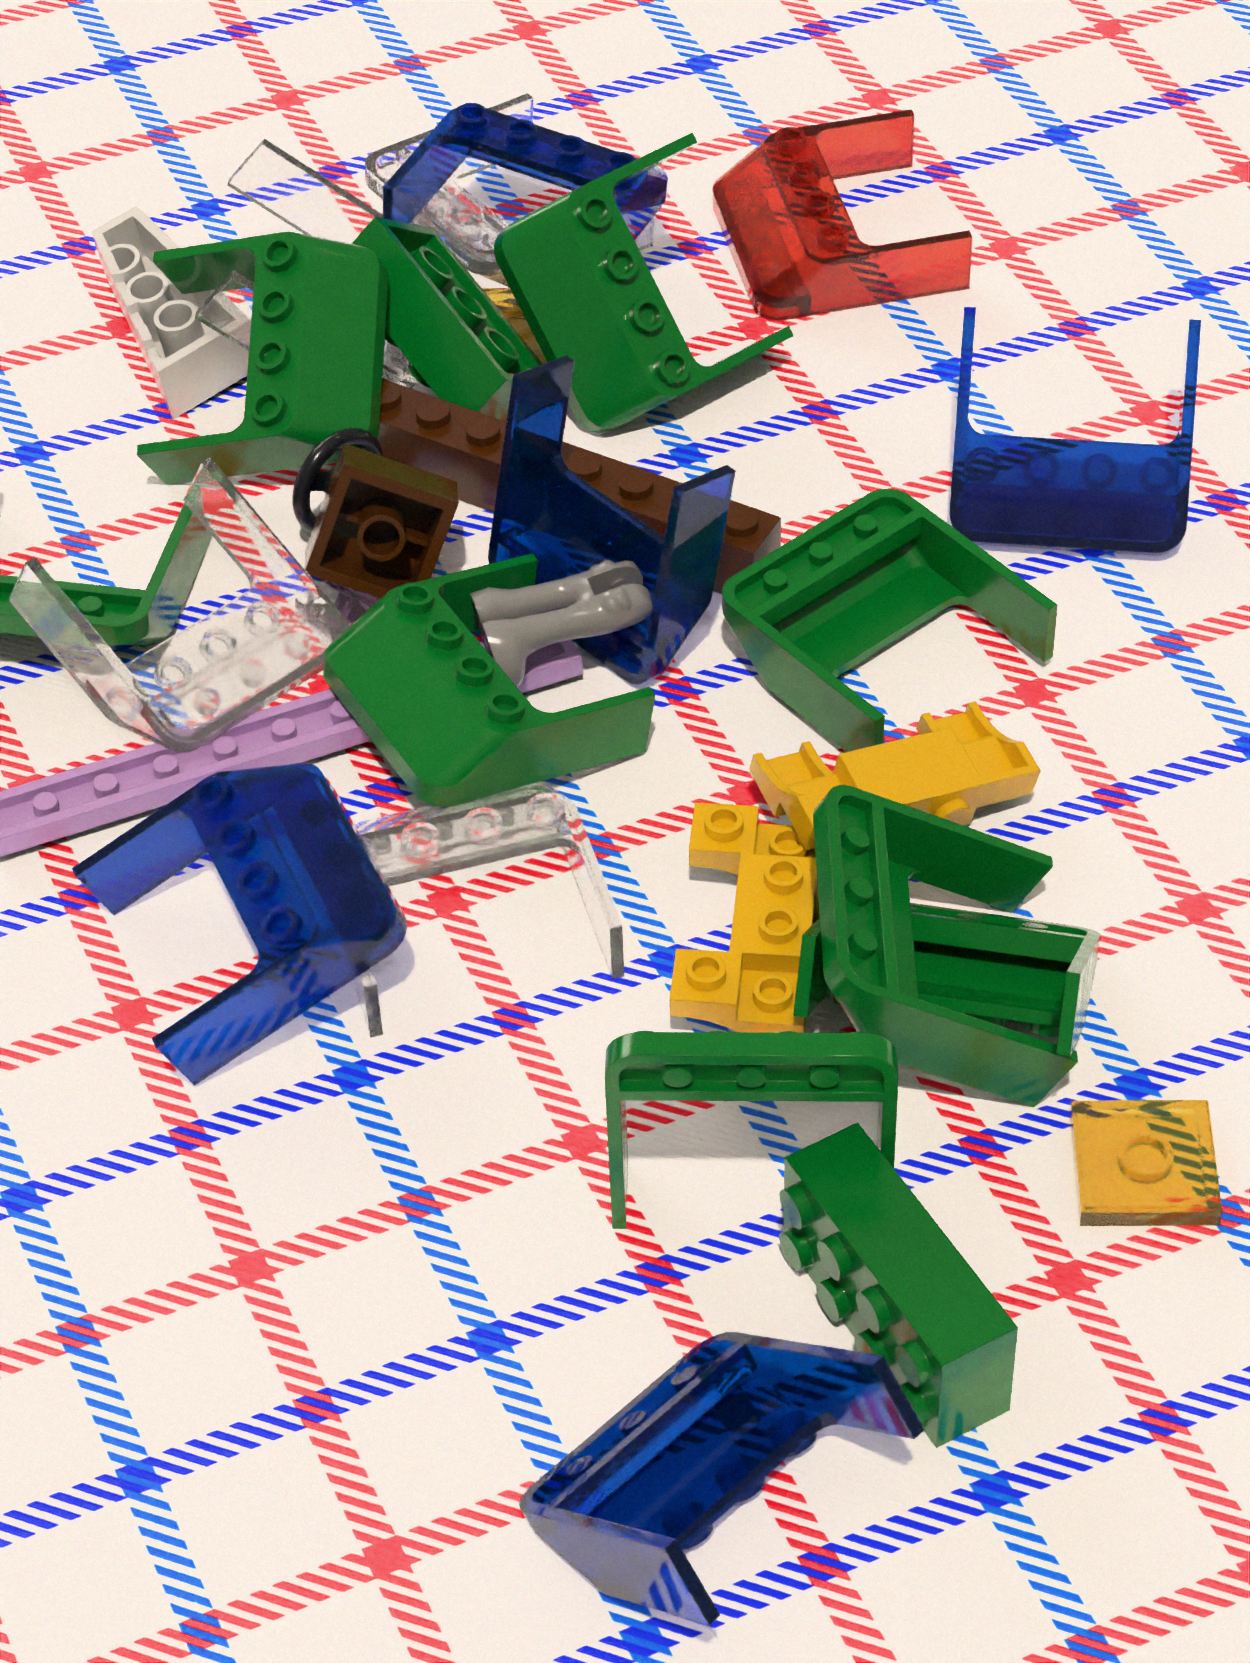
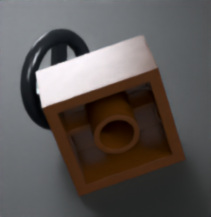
M347 428L332 433L310 452L302 464L294 483L292 494L294 515L298 523L311 533L305 549L304 573L379 599L395 587L430 579L459 504L457 482L384 457L377 438L364 429ZM342 449L337 464L329 471H320L324 463L333 454ZM311 491H323L325 493L318 516L313 514L310 507Z

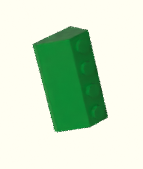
M374 217L351 243L371 249L385 265L388 272L385 340L402 351L410 362L408 369L412 376L425 387L431 388L438 398L509 422L554 397L561 390L557 380L433 228Z

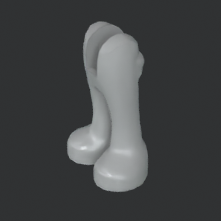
M604 560L600 564L593 565L587 571L537 585L517 589L488 587L470 593L471 604L485 647L488 648L490 656L516 687L523 682L527 657L538 649L554 643L608 634L630 627L650 616L653 609L651 595L648 589L643 586V576L639 568L633 561L625 560L617 563Z

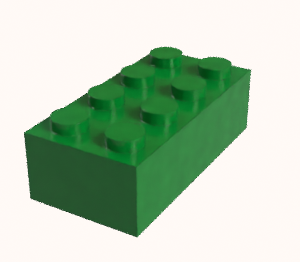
M858 1122L784 1157V1189L779 1193L780 1202L784 1210V1231L779 1234L782 1251L789 1264L796 1271L804 1269L816 1285L819 1301L829 1318L834 1322L842 1320L854 1336L856 1350L865 1367L872 1374L880 1372L894 1390V1399L904 1420L913 1428L920 1426L934 1446L938 1448L1009 1411L1018 1333L1017 1325Z

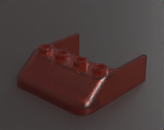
M912 109L798 128H782L769 135L714 182L712 187V206L751 306L759 316L769 320H788L970 289L973 238L970 230L876 246L865 244L859 239L834 183L836 179L913 167L915 115Z

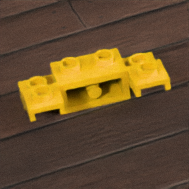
M976 701L968 703L965 712L943 718L933 719L930 712L921 714L916 728L919 735L841 753L838 755L833 772L822 761L810 741L802 742L799 752L767 760L762 752L753 754L749 771L774 817L787 814L805 850L815 848L813 813L816 806L831 788L838 785L852 786L965 826L971 824L975 810L978 807L1032 794L1041 772L1024 741L1013 740L999 732L984 715Z
M695 802L689 843V866L722 870L738 875L729 952L676 948L669 998L670 1016L704 1020L725 1026L736 1032L778 1033L792 1031L805 1033L806 1018L793 1016L802 935L820 918L815 848L805 850L792 825L760 824L759 806Z

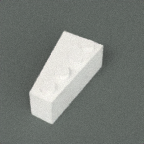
M137 205L91 231L107 281L173 420L247 376L251 316L223 288L182 294L153 262L154 252L180 247Z

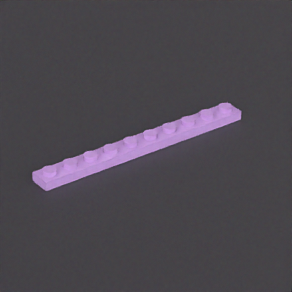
M567 640L540 648L529 655L526 659L523 682L517 687L521 693L582 675V656L574 642ZM480 642V644L489 653V650L485 647L484 642ZM328 689L0 791V857L371 741V739L333 690Z

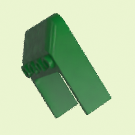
M693 132L611 171L516 220L501 230L496 237L494 243L496 262L575 418L589 431L604 433L619 427L794 336L790 327L787 326L710 366H703L696 362L614 200L613 190L615 186L672 159L696 144L697 140Z
M286 231L154 252L153 262L182 294L254 284L243 421L235 430L227 433L137 445L136 455L166 485L300 468L310 452L323 439L342 429L361 428L370 432L378 439L388 272L374 251L364 246ZM342 449L333 454L324 464L337 463Z
M193 482L146 590L0 575V633L108 645L150 646L164 639L170 634L212 539L206 483Z
M880 489L863 496L731 576L725 582L722 589L723 615L766 687L846 752L884 743L885 715L837 677L952 605H965L972 608L1045 663L1053 657L1058 604L913 497L895 489Z
M533 554L395 587L387 592L326 648L323 677L326 683L412 793L427 804L439 807L455 806L646 752L656 695L650 687L558 712H543L531 705L471 633L479 631V627L471 604L470 593L488 587L517 589L535 585L538 559Z
M838 785L831 788L816 806L813 813L823 973L826 984L856 1031L867 1032L889 1040L897 1050L898 1064L1035 1107L1078 1063L1077 1051L1073 1050L1070 1056L1057 1055V1044L919 999L908 879L918 880L1012 913L1052 869V857L852 786Z
M910 903L919 999L999 1026L1004 1025V1019L1031 1023V1032L1044 1036L1058 1037L1057 1055H1071L1086 1022L1101 934L1098 931L1074 925ZM820 918L802 935L793 1016L807 1018L827 996H833L832 1002L839 1005L824 978Z
M643 1030L619 1036L607 1046L604 1079L612 1229H626L628 1189L626 1100L878 1102L876 1146L894 1168L899 1080L898 1053L895 1046L881 1036L861 1031L850 1033H797L792 1031L750 1033L723 1031L653 1032Z

